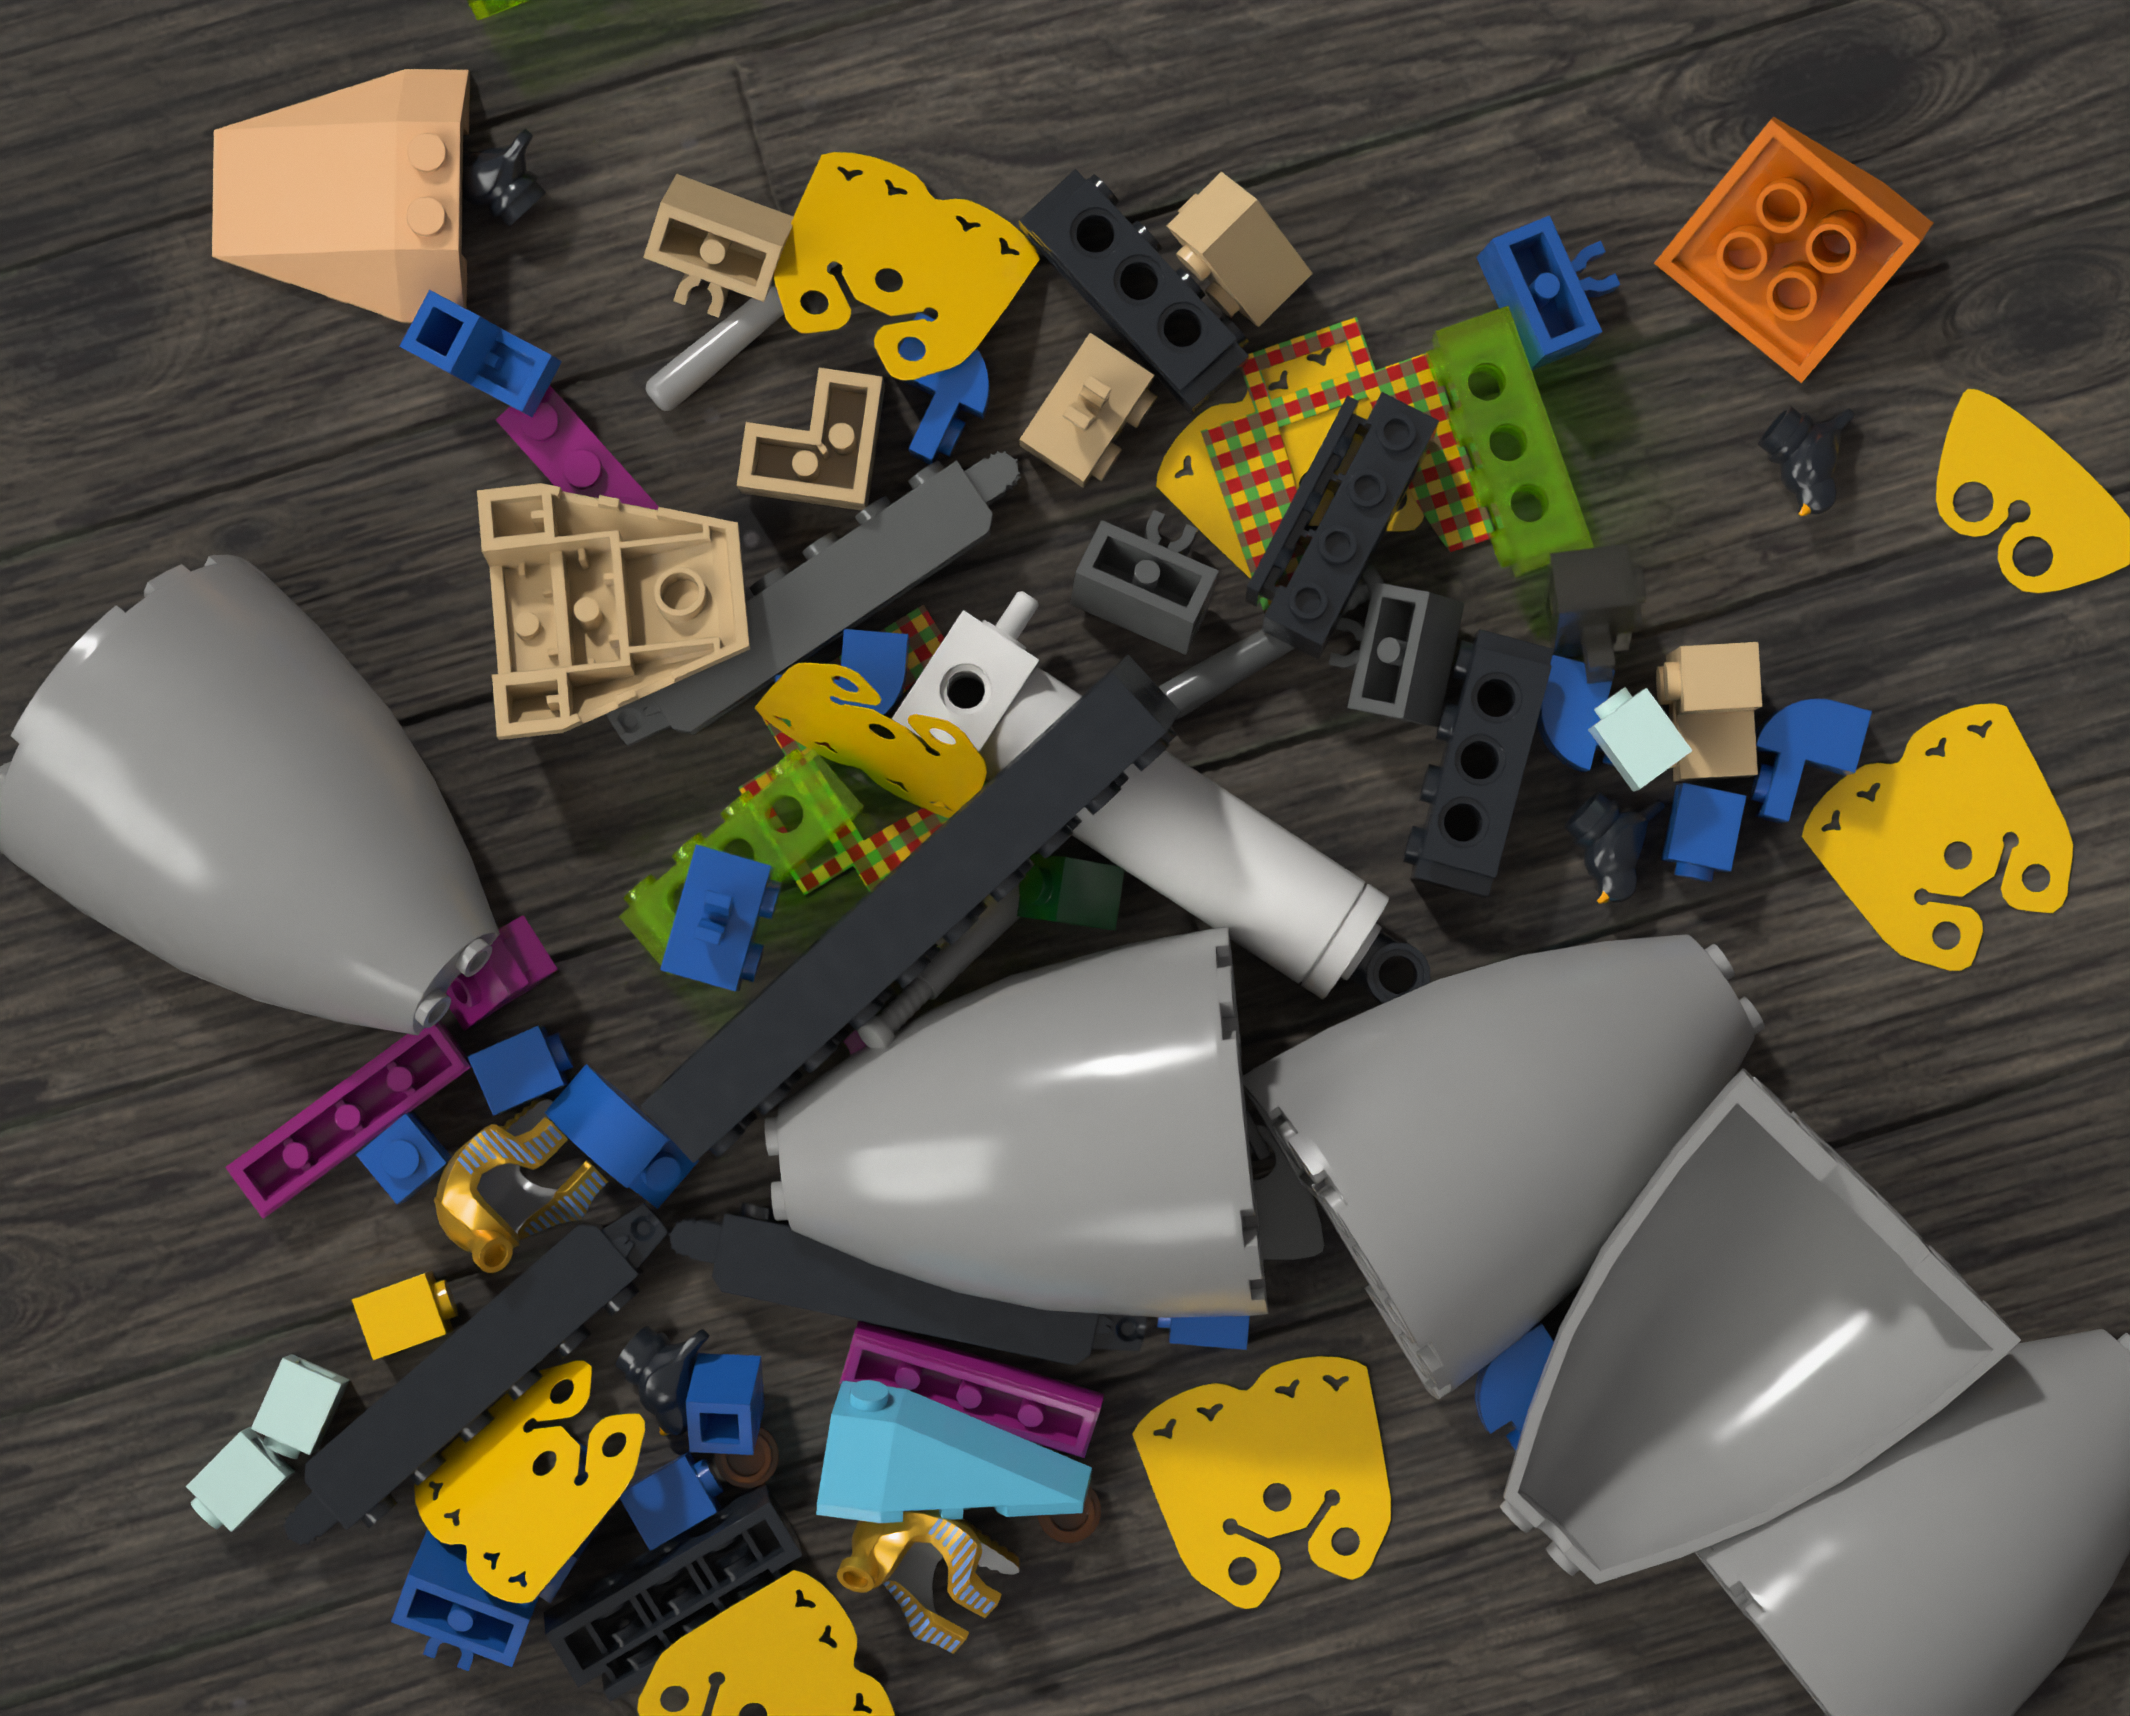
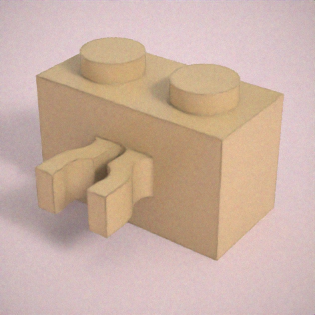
M1220 172L1198 195L1195 193L1178 210L1179 214L1167 225L1183 246L1176 253L1178 259L1199 280L1204 281L1207 278L1211 282L1204 290L1205 293L1230 318L1239 311L1259 327L1313 274L1260 202L1223 172Z
M676 174L660 203L643 258L686 273L677 288L674 302L685 305L693 287L699 286L701 280L710 282L708 290L712 295V302L707 314L719 318L724 309L729 289L762 302L765 301L774 282V271L793 226L791 225L793 216Z
M1090 333L1019 439L1020 447L1083 488L1091 476L1102 481L1122 451L1120 447L1114 444V441L1128 422L1137 428L1157 398L1155 394L1149 391L1154 381V374Z

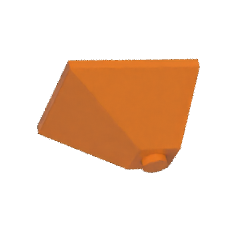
M1773 116L1654 264L1802 383L1920 244L1933 225V222L1884 182Z

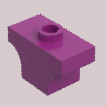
M524 915L498 929L500 934L490 945L492 946L491 956L476 974L466 977L461 973L448 987L446 994L451 998L449 1008L464 1031L535 988L557 970V967Z

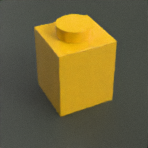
M433 1271L352 1299L373 1360L453 1331L450 1318L458 1316L456 1303L447 1281L442 1280L436 1283Z

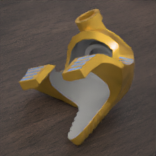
M539 1097L533 1100L530 1106L525 1107L521 1113L515 1114L514 1119L508 1120L504 1126L499 1127L498 1125L491 1124L485 1127L453 1155L445 1166L440 1178L437 1195L434 1197L439 1224L450 1240L463 1250L472 1253L475 1264L487 1273L498 1272L509 1263L513 1254V1248L519 1246V1240L561 1223L581 1220L585 1216L595 1195L608 1182L587 1160L557 1190L540 1187L524 1178L520 1172V1166L532 1170L542 1166L568 1140L544 1113L553 1103L550 1099Z
M939 1509L903 1511V1522L875 1523L858 1521L852 1536V1555L842 1560L837 1572V1578L847 1589L860 1593L868 1592L883 1584L900 1605L907 1619L909 1629L915 1638L938 1645L954 1654L967 1639L969 1632L937 1615L935 1611L932 1582L937 1563L944 1558L948 1566L947 1592L953 1601L984 1618L998 1605L1002 1594L987 1586L975 1573L977 1566H986L990 1570H998L1002 1574L1014 1575L1019 1573L1020 1563L1015 1553L1008 1551L1005 1546H999L997 1541H992L988 1535L982 1534L981 1530L975 1528L974 1525L964 1519H943L940 1516Z

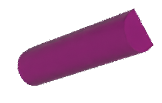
M441 1020L432 1027L424 1028L419 1035L407 1034L225 1168L264 1219L389 1128L405 1113L411 1112L471 1068L468 1056Z
M859 1320L839 1383L841 1384L842 1381L858 1382L873 1380L889 1387L904 1388L1030 1442L1085 1458L1104 1397V1393L878 1324Z

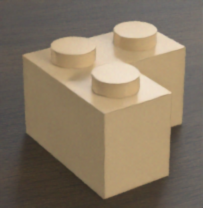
M819 368L810 431L746 422L737 479V487L742 494L861 511L868 507L885 391L883 377Z
M1758 642L1680 646L1667 654L1664 666H1658L1656 670L1659 705L1669 704L1671 722L1692 749V752L1670 767L1673 768V781L1749 778L1758 775L1754 710L1762 707Z

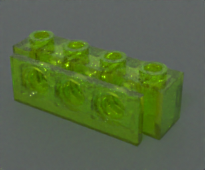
M1509 306L1435 331L1431 338L1434 348L1425 351L1426 359L1436 386L1438 388L1445 386L1453 409L1447 411L1448 422L1457 446L1459 448L1466 446L1474 468V470L1468 472L1469 481L1479 507L1487 506L1495 531L1489 532L1500 567L1512 566L1515 578L1518 579L1590 553L1594 549V545ZM1480 372L1491 375L1499 385V396L1489 401L1476 398L1469 390L1468 377ZM1505 432L1515 437L1520 444V457L1515 461L1507 462L1494 456L1489 445L1491 435ZM1518 492H1527L1534 495L1541 504L1542 513L1540 519L1534 522H1526L1516 517L1511 509L1512 495Z
M797 748L789 753L768 772L773 781L755 796L749 790L739 796L720 814L725 821L707 838L701 832L697 833L671 856L677 864L657 880L653 874H650L623 897L629 908L619 918L660 965H662L677 912L674 905V895L678 887L686 881L696 844L723 852L730 842L744 839L751 844L754 850V861L774 866L775 870L772 880L782 882L866 810V807L814 748L805 756ZM783 798H795L803 808L802 822L792 832L780 833L774 829L771 823L770 813L772 807Z

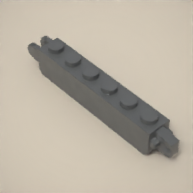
M997 451L995 455L990 454L991 457L989 459H982L966 471H963L957 461L944 468L940 460L927 466L908 481L913 489L911 492L893 504L887 496L880 498L855 516L860 526L841 539L837 537L834 531L828 533L802 552L807 559L805 563L787 575L781 567L776 568L749 587L754 595L753 598L746 602L750 650L607 713L606 715L610 723L627 746H632L670 727L677 732L691 735L698 734L774 683L776 675H783L790 667L805 662L844 635V629L853 630L990 538L993 514L988 507L1006 496L1008 490L1013 491V487L1018 486L1017 482L1021 479L1020 472H1018V460L1006 454V451L1003 453Z

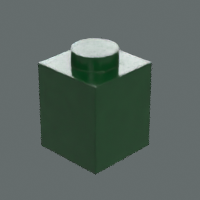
M1032 854L1029 857L1035 865L1019 883L1020 896L1017 916L1116 931L1124 877L1123 868L1050 855L1044 859L1041 854Z

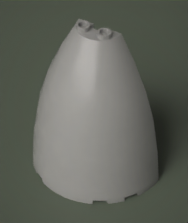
M233 555L208 556L205 567L190 571L181 564L150 580L145 587V598L126 613L116 605L77 641L40 686L16 724L11 737L19 743V746L12 761L0 766V852L15 865L85 915L183 972L263 1003L336 1022L419 1035L424 1028L435 1025L449 1009L451 998L446 992L453 980L461 973L466 977L476 974L490 958L492 953V946L490 945L500 934L470 853L435 779L389 707L320 627L251 562Z
M1229 927L1207 929L1125 944L1010 975L932 1008L905 1023L894 1033L895 1040L886 1048H870L865 1046L854 1052L779 1104L778 1116L765 1118V1139L768 1155H779L781 1181L771 1183V1199L775 1220H788L792 1231L872 1265L957 1293L1041 1310L1162 1318L1269 1314L1256 1187L1253 1183L1241 1066L1242 1051Z
M1685 934L1603 941L1517 956L1433 981L1334 1025L1243 1075L1245 1092L1301 1184L1320 1202L1369 1283L1365 1290L1425 1389L1436 1399H1441L1459 1387L1520 1340L1585 1280L1608 1237L1672 1148L1724 1087L1734 1078L1755 1039L1754 1035L1765 1029L1763 1020L1752 1003L1745 996L1738 999L1728 983V980L1733 978L1735 973L1730 962L1717 945L1712 944L1708 948L1703 949L1690 935Z
M1742 1069L1724 1087L1672 1148L1601 1247L1560 1325L1528 1408L1503 1494L1505 1501L1500 1505V1508L1525 1533H1528L1533 1527L1542 1530L1552 1540L1545 1549L1554 1561L1571 1576H1574L1581 1570L1595 1584L1684 1557L1771 1521L1843 1482L1940 1412L2021 1341L1987 1302L1980 1300V1296L1966 1283L1967 1281L1931 1245L1928 1246L1921 1240L1922 1237L1856 1170L1794 1111L1790 1113L1784 1103L1756 1077L1753 1078L1745 1069Z
M2097 1329L2018 1343L2006 1356L1940 1412L1843 1482L1763 1525L1695 1552L1740 1611L1753 1622L1825 1713L1824 1716H2013L2064 1659L2111 1589L2130 1552V1335L2125 1333L2116 1340L2104 1329Z

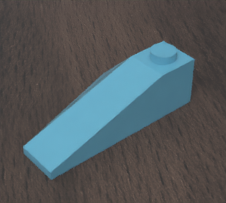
M873 1380L858 1382L842 1381L830 1419L816 1515L875 1523L903 1522V1511L939 1509L941 1518L948 1520L963 1519V1510L978 1507H994L998 1513L1006 1517L1083 1513L1091 1481L1092 1467L910 1390L889 1387Z

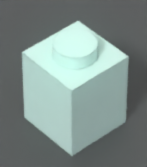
M1624 687L1594 709L1601 720L1590 727L1588 731L1633 792L1641 789L1692 752L1690 746L1647 688L1632 697L1626 687Z
M293 1354L283 1357L251 1429L266 1435L262 1445L278 1454L292 1459H298L300 1452L311 1455L319 1450L350 1380Z
M251 1427L240 1431L186 1486L196 1496L191 1501L194 1510L215 1529H219L223 1524L231 1532L241 1527L295 1472L276 1452L262 1445L263 1439Z

